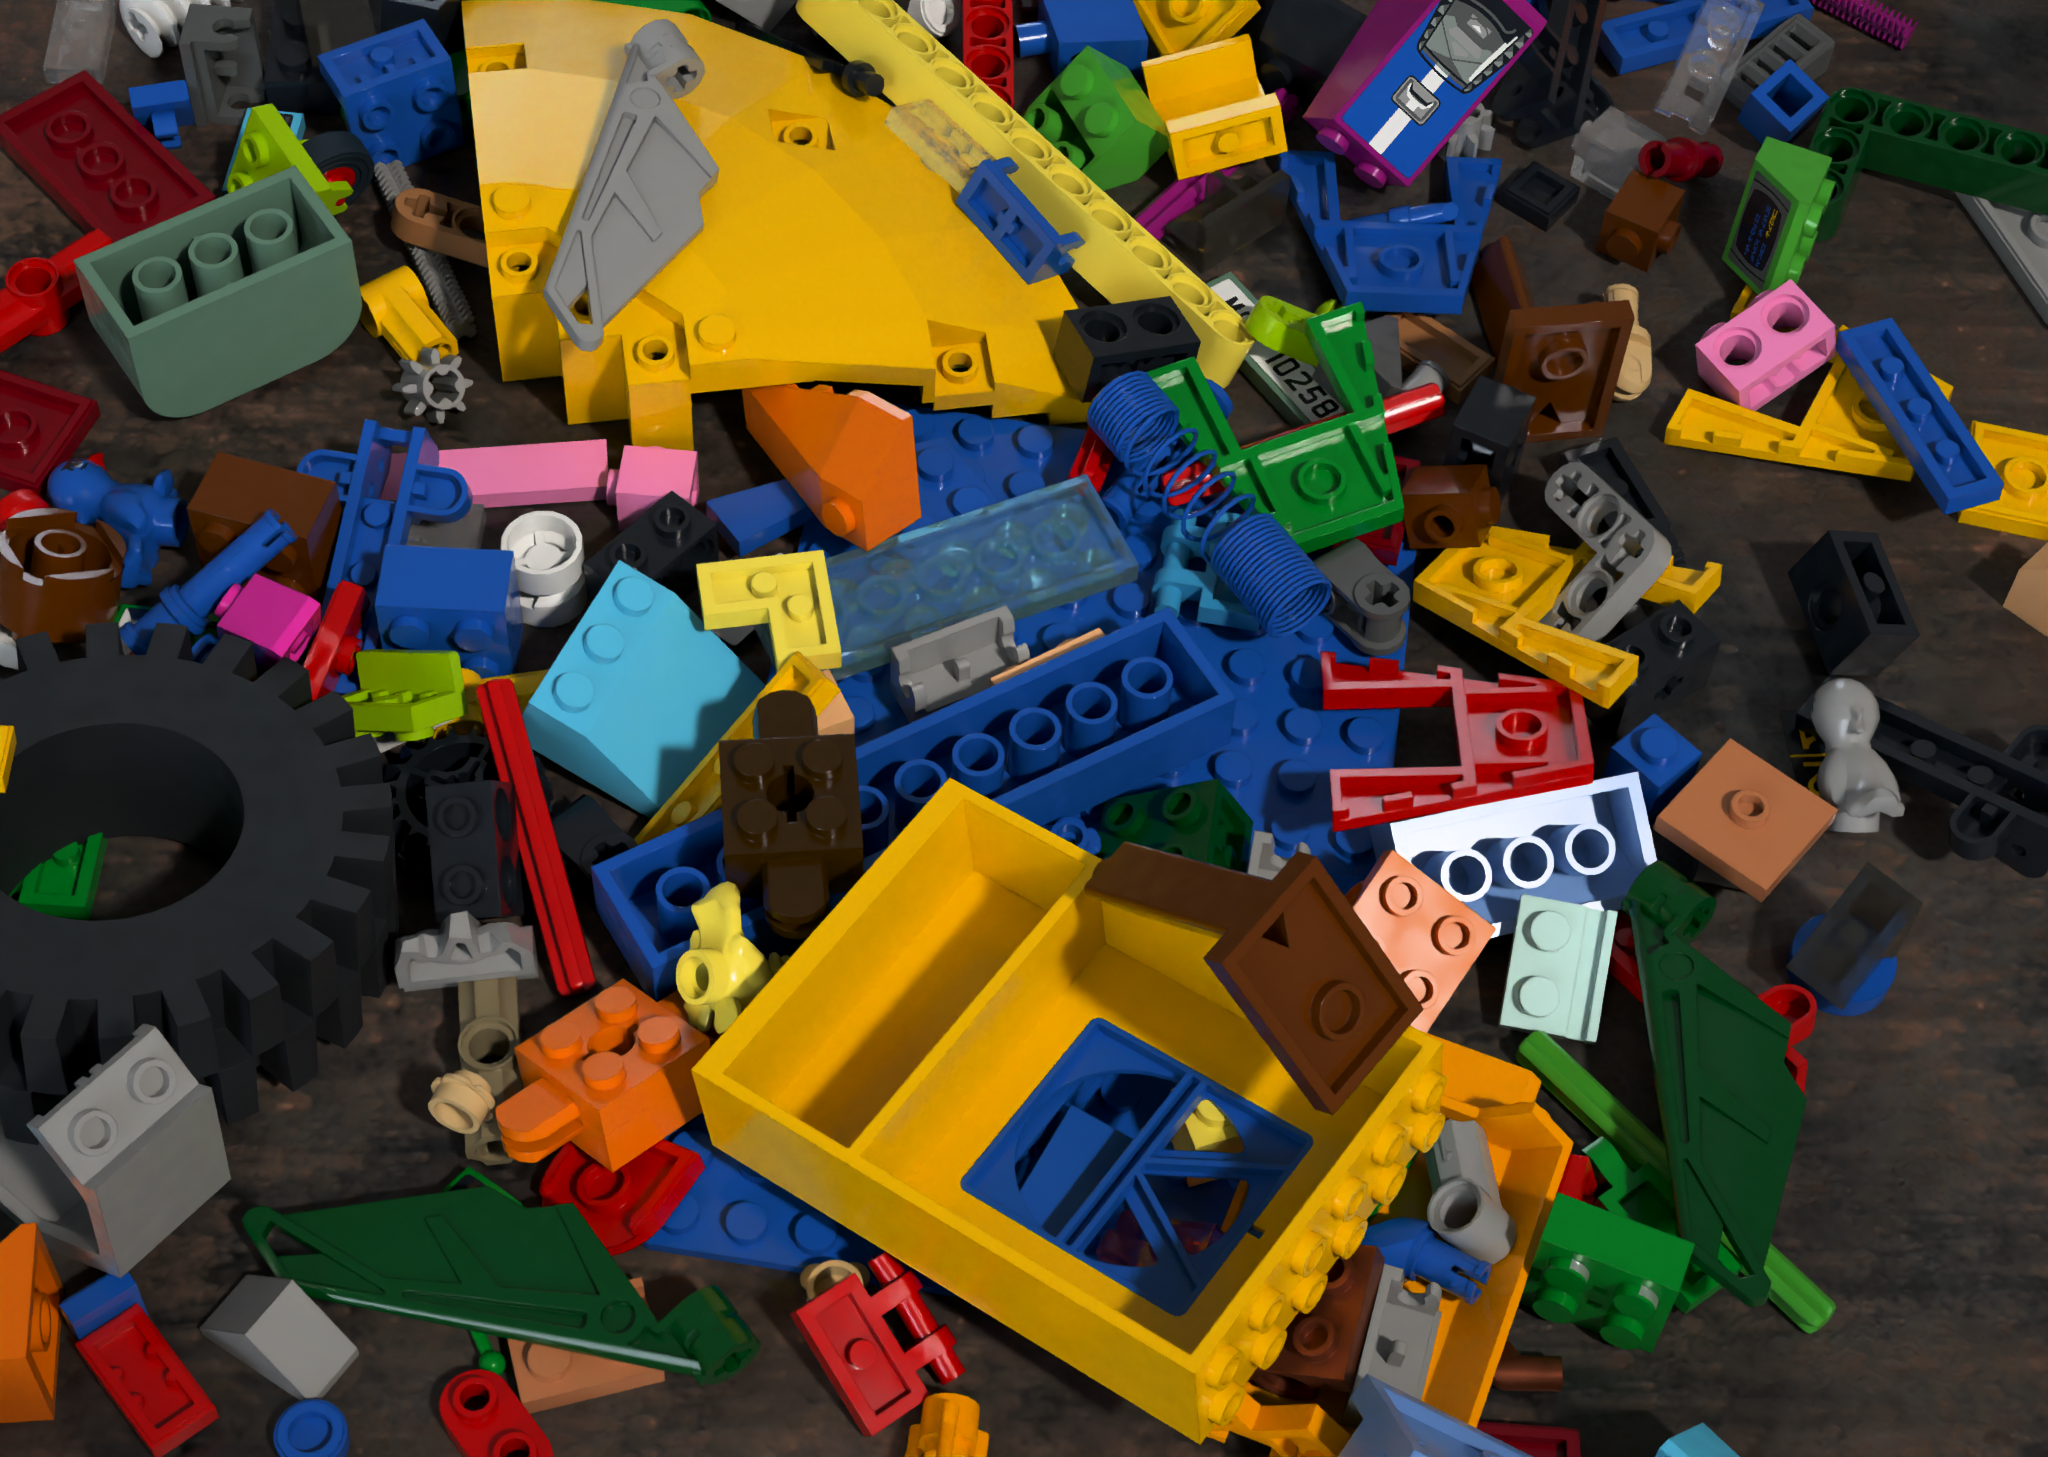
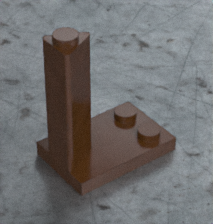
M1501 236L1496 242L1486 245L1480 251V260L1474 267L1471 285L1490 350L1495 358L1496 372L1494 381L1510 385L1519 391L1536 397L1525 443L1602 436L1635 320L1630 301H1594L1586 304L1550 307L1536 306L1525 269L1509 237Z
M1126 841L1110 858L1103 859L1097 864L1092 878L1084 886L1086 895L1133 914L1219 939L1203 959L1314 1109L1334 1115L1424 1010L1319 859L1314 855L1297 851L1279 873L1270 880Z

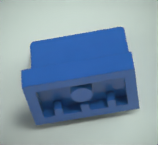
M424 18L317 55L320 73L343 107L347 132L356 135L361 140L372 157L374 164L381 162L387 165L394 160H399L403 163L402 166L405 167L458 148L464 144L465 140L452 61Z

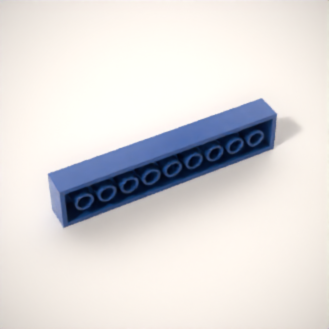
M1167 607L856 747L863 836V875L949 778L1041 827L1048 824L1054 825L1056 820L1061 817H1073L1229 744L1237 698L1170 608ZM722 808L591 867L596 911L645 993L657 1002L678 989L676 985L678 961L685 952L689 951L690 938L693 931L699 929L691 910L692 904L704 898L713 887L726 882ZM830 893L829 913L847 893ZM763 897L740 898L741 923L744 936L766 959H769V954L772 952L780 954L803 943L807 939L784 938L774 933L765 919Z

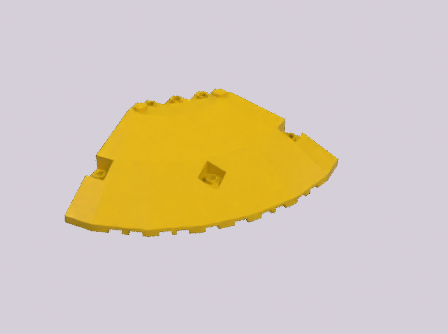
M593 0L461 1L484 233L503 382L562 376L568 425L628 419L631 446H660L666 449L694 451L691 394L813 381L919 386L922 403H932L933 411L989 405L992 418L1047 413L1049 425L1087 422V413L1092 402L1081 403L1053 358L1063 313L1066 310L1079 309L1059 275L1030 285L1021 278L955 203L972 174L907 115L876 96H855L847 92L842 85V77L808 64L802 55L691 14ZM668 19L677 26L688 41V45L694 49L704 63L705 73L700 84L691 93L672 100L719 167L717 182L700 199L704 223L703 231L603 328V342L596 350L592 352L582 351L576 347L548 306L543 296V290L628 56L624 52L625 44L630 43L633 36L644 25L654 20ZM586 291L570 309L578 323L590 324ZM956 368H969V370L965 372H956L952 370Z

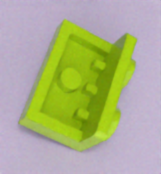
M366 649L357 652L356 662L361 689L341 695L353 708L355 737L371 733L374 738L387 732H394L396 741L421 740L435 734L433 726L468 714L460 656L458 652L452 650Z

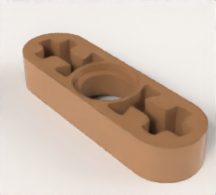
M421 188L407 189L397 195L390 225L393 233L398 238L412 245L489 268L486 240L474 239L462 232L465 229H472L484 233L482 207Z

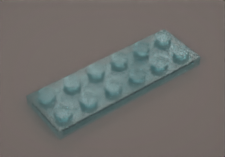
M1087 474L888 538L868 552L857 548L826 558L825 562L842 652V667L829 670L834 680L838 681L888 664L891 660L892 647L1007 605L1014 617V621L1112 589L1137 580L1139 564ZM769 623L753 625L776 670Z

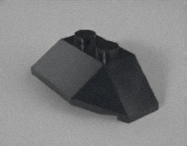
M1257 0L1261 9L1241 28L1242 35L1249 34L1251 38L1258 80L1272 91L1278 88H1285L1289 94L1297 96L1299 105L1308 109L1368 15L1339 0Z

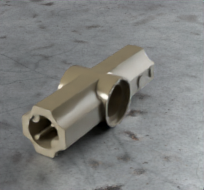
M517 976L458 982L460 1035L457 1047L461 1069L476 1073L488 1082L491 1087V1095L495 1100L494 1110L498 1105L524 1089L514 1050L516 1046L521 1044ZM492 1055L504 1057L499 1062L492 1064L479 1062L485 1057ZM496 1113L491 1120L483 1121L477 1132L464 1134L467 1159L481 1161L487 1166L509 1164L513 1161V1158H510L503 1148Z

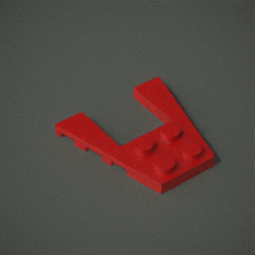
M1320 651L1323 710L1451 707L1458 766L1330 769L1329 792L1333 832L1593 784L1594 759L1583 696L1555 680L1498 673V683L1463 679L1462 668L1438 665L1437 675L1399 671V660L1370 657L1369 667L1336 663V652Z

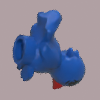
M102 452L90 454L86 459H72L62 462L49 476L47 494L53 508L77 512L76 522L85 525L96 524L97 519L113 527L122 536L127 550L122 588H134L138 585L147 587L151 585V570L159 561V549L162 546L182 547L187 538L189 528L188 504L184 498H179L176 489H172L174 478L169 469H162L154 477L152 486L143 483L121 484L112 479L108 474L104 455Z

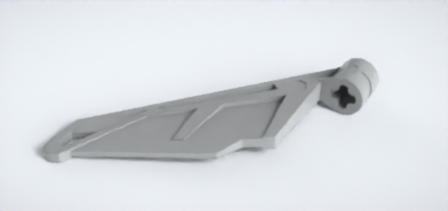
M668 19L654 20L644 25L633 36L631 42L625 44L624 52L628 58L543 290V296L548 306L576 347L582 351L592 352L596 350L603 342V328L703 231L704 223L700 199L717 182L719 167L672 100L691 93L700 84L705 73L704 63L694 49L688 45V41L677 26ZM585 291L590 324L578 323L570 311Z

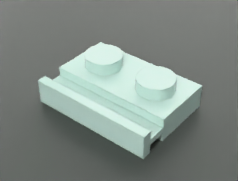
M1521 894L1518 902L1497 1027L1526 1033L1541 1030L1553 1038H1565L1594 1045L1597 1040L1618 912L1588 908L1585 905Z

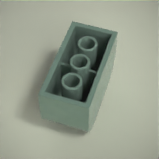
M295 165L73 260L92 326L146 405L155 413L166 417L179 418L200 414L326 357L349 337L358 323L362 310V297L352 240Z

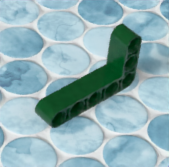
M1847 87L1832 93L1828 99L1808 150L1833 158L1826 179L1836 182L1826 211L1821 216L1817 227L1818 235L1815 242L1827 241L1839 230L1863 168L2048 216L2047 135L1862 88Z

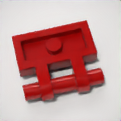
M882 1251L867 1262L881 1285L875 1292L869 1295L856 1273H852L789 1313L864 1437L874 1436L918 1406L928 1396H931L916 1372L929 1363L941 1385L951 1382L966 1371L952 1348L957 1343L946 1323L938 1325L918 1291L922 1289L923 1285L914 1270L910 1268L905 1271L900 1261L885 1251ZM895 1308L914 1339V1342L904 1350H902L882 1315Z

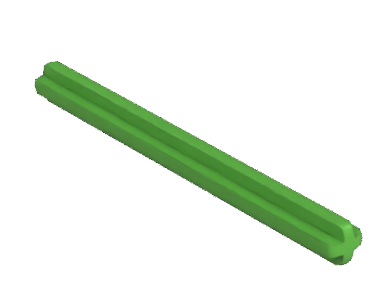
M1535 1030L1521 1042L1515 1057L1525 1069L1532 1071L1542 1081L1541 1084L1599 1138L1602 1136L1607 1139L1629 1167L1637 1171L1649 1162L1671 1186L1665 1144L1544 1031ZM1722 1231V1245L1742 1266L1740 1271L1745 1276H1749L1748 1272L1746 1271L1745 1267L1743 1266L1742 1262L1740 1261L1739 1257L1734 1251L1732 1245L1730 1244L1726 1235ZM1770 1243L1764 1270L1771 1280L1768 1297L1802 1330L1813 1334L1831 1319L1836 1309L1835 1302Z

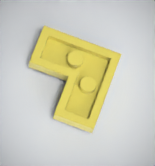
M823 550L696 564L704 630L769 623L777 672L796 651H799L820 670L842 667V652Z

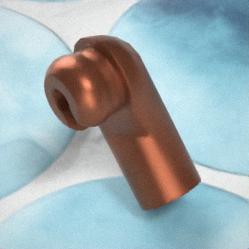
M1507 1339L1492 1385L1503 1391L1561 1392L1563 1385L1561 1356L1521 1355Z

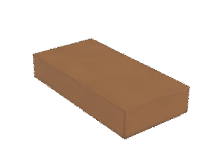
M1388 312L1384 315L1398 318L1401 368L1411 374L1414 368L1423 360L1437 363L1444 369L1449 379V385L1442 394L1457 405L1470 394L1480 375L1487 377L1492 373L1495 363L1494 357L1432 317L1421 313Z

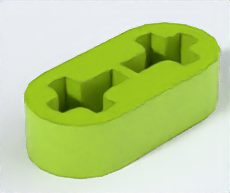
M1262 296L1244 321L1247 331L1264 346L1317 367L1319 360L1305 336L1306 319L1318 315L1280 299Z

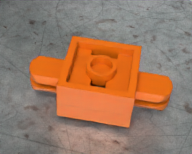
M623 978L519 1044L514 1050L524 1089L498 1105L495 1109L496 1120L501 1131V1140L505 1152L510 1158L519 1162L536 1163L571 1141L612 1173L703 1112L691 1069L723 1034H719L715 1030V1012L709 1030L699 1031L698 1028L689 1024L688 1014L683 1007L685 1000L681 997L678 989L657 1002Z

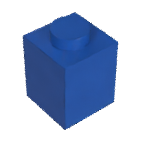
M1789 59L1750 93L1736 120L1761 145L1766 136L1791 144L1814 124L1830 97Z
M1654 713L1611 747L1602 778L1638 771L1649 825L1651 826L1664 808L1692 780L1702 752Z

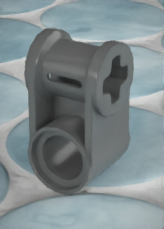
M1351 538L1312 561L1332 584L1330 599L1320 614L1325 615L1353 642L1356 648L1370 655L1383 656L1394 653L1403 646L1406 638V625L1402 615L1407 611L1410 604L1409 587L1402 579L1395 576L1383 565L1366 544L1359 539Z

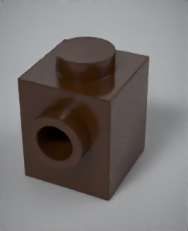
M1634 168L1605 211L1596 250L1647 272L1659 253L1669 255L1679 237L1682 224L1677 222L1686 190L1658 178H1653L1651 175L1647 176Z
M1486 464L1417 466L1401 491L1405 507L1403 517L1410 549L1480 547L1491 526L1496 524L1500 517V495L1496 487H1490Z

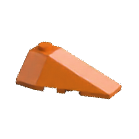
M796 383L742 389L747 430L822 525L834 535L842 537L868 552L922 517L913 418L911 414L873 393L855 389L847 395L834 393L832 386L819 384L809 390L799 388Z

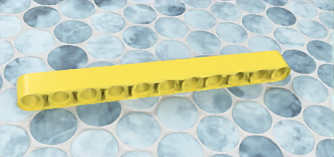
M894 0L797 1L795 8L799 16L847 61L862 60L872 65L876 73L884 79L882 93L970 174L973 175L983 160L990 159L994 161L1011 157L1019 166V169L1012 174L1006 175L1060 236L1077 232L1084 239L1085 244L1067 252L1075 260L1072 268L1111 304L1171 296L1201 341L1196 361L1205 378L1214 381L1223 389L1230 384L1255 342V338L1245 327V319Z

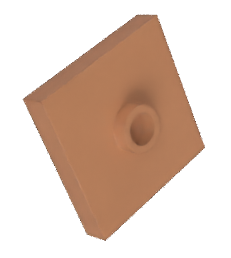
M1730 738L1657 816L1653 830L1762 903L1831 826L1838 809Z

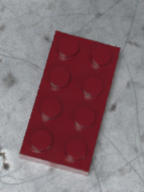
M86 70L73 75L0 115V146L87 233L99 228L114 243L216 199L210 190Z

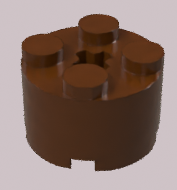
M59 508L26 510L16 513L7 519L6 529L0 532V624L13 632L12 639L14 641L24 636L47 631L52 643L86 641L85 625L114 622L119 608L127 550L122 536L113 527L98 519L96 520V528L76 522L77 512Z

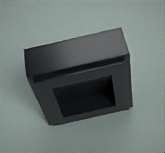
M1533 161L1502 192L1500 206L1547 232L1577 202L1580 187Z

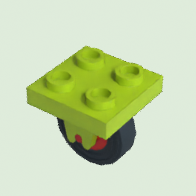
M270 103L252 107L226 188L228 193H231L295 165L334 216L344 212L366 190L373 178L375 164L361 140L356 135L346 131H331L310 139L298 140L274 104Z

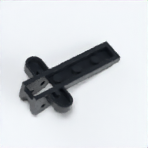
M1552 0L1548 23H1546L1539 35L1513 64L1494 96L1491 108L1500 120L1507 122L1522 119L1518 125L1516 135L1525 147L1530 149L1537 148L1578 134L1580 130L1584 134L1591 136L1609 130L1614 126L1616 111L1613 100L1605 88L1592 75L1607 0Z
M1829 675L1826 678V680L1819 686V688L1823 686L1826 682L1837 678ZM1816 690L1796 712L1795 727L1815 737L1817 741L1824 743L1811 719L1812 701L1817 692ZM1875 696L1879 704L1880 720L1870 741L1871 748L1887 763L1894 776L1959 806L1952 814L1949 823L1948 843L1951 850L1964 859L1974 861L1989 859L1996 855L2012 869L2030 878L2044 876L2048 871V726L2035 725L2024 729L2002 753Z

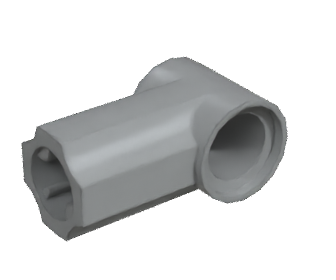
M1448 1119L1445 1121L1442 1132L1433 1147L1427 1153H1424L1433 1193L1427 1207V1219L1431 1228L1449 1245L1493 1265L1505 1258L1513 1248L1517 1237V1227L1512 1216L1502 1208L1484 1129L1474 1120L1463 1122Z

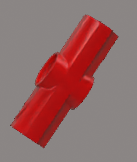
M97 228L94 231L91 230L48 259L40 257L25 258L16 262L8 269L5 276L6 286L0 290V354L28 335L49 336L61 331L68 324L70 307L84 299L73 260L112 244L113 242L110 237Z

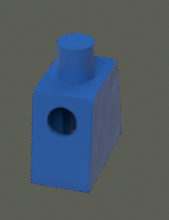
M1038 0L1037 21L1013 25V47L1017 58L1046 54L1054 78L1088 45L1127 66L1136 80L1144 79L1141 62L1147 60L1148 36L1133 0Z

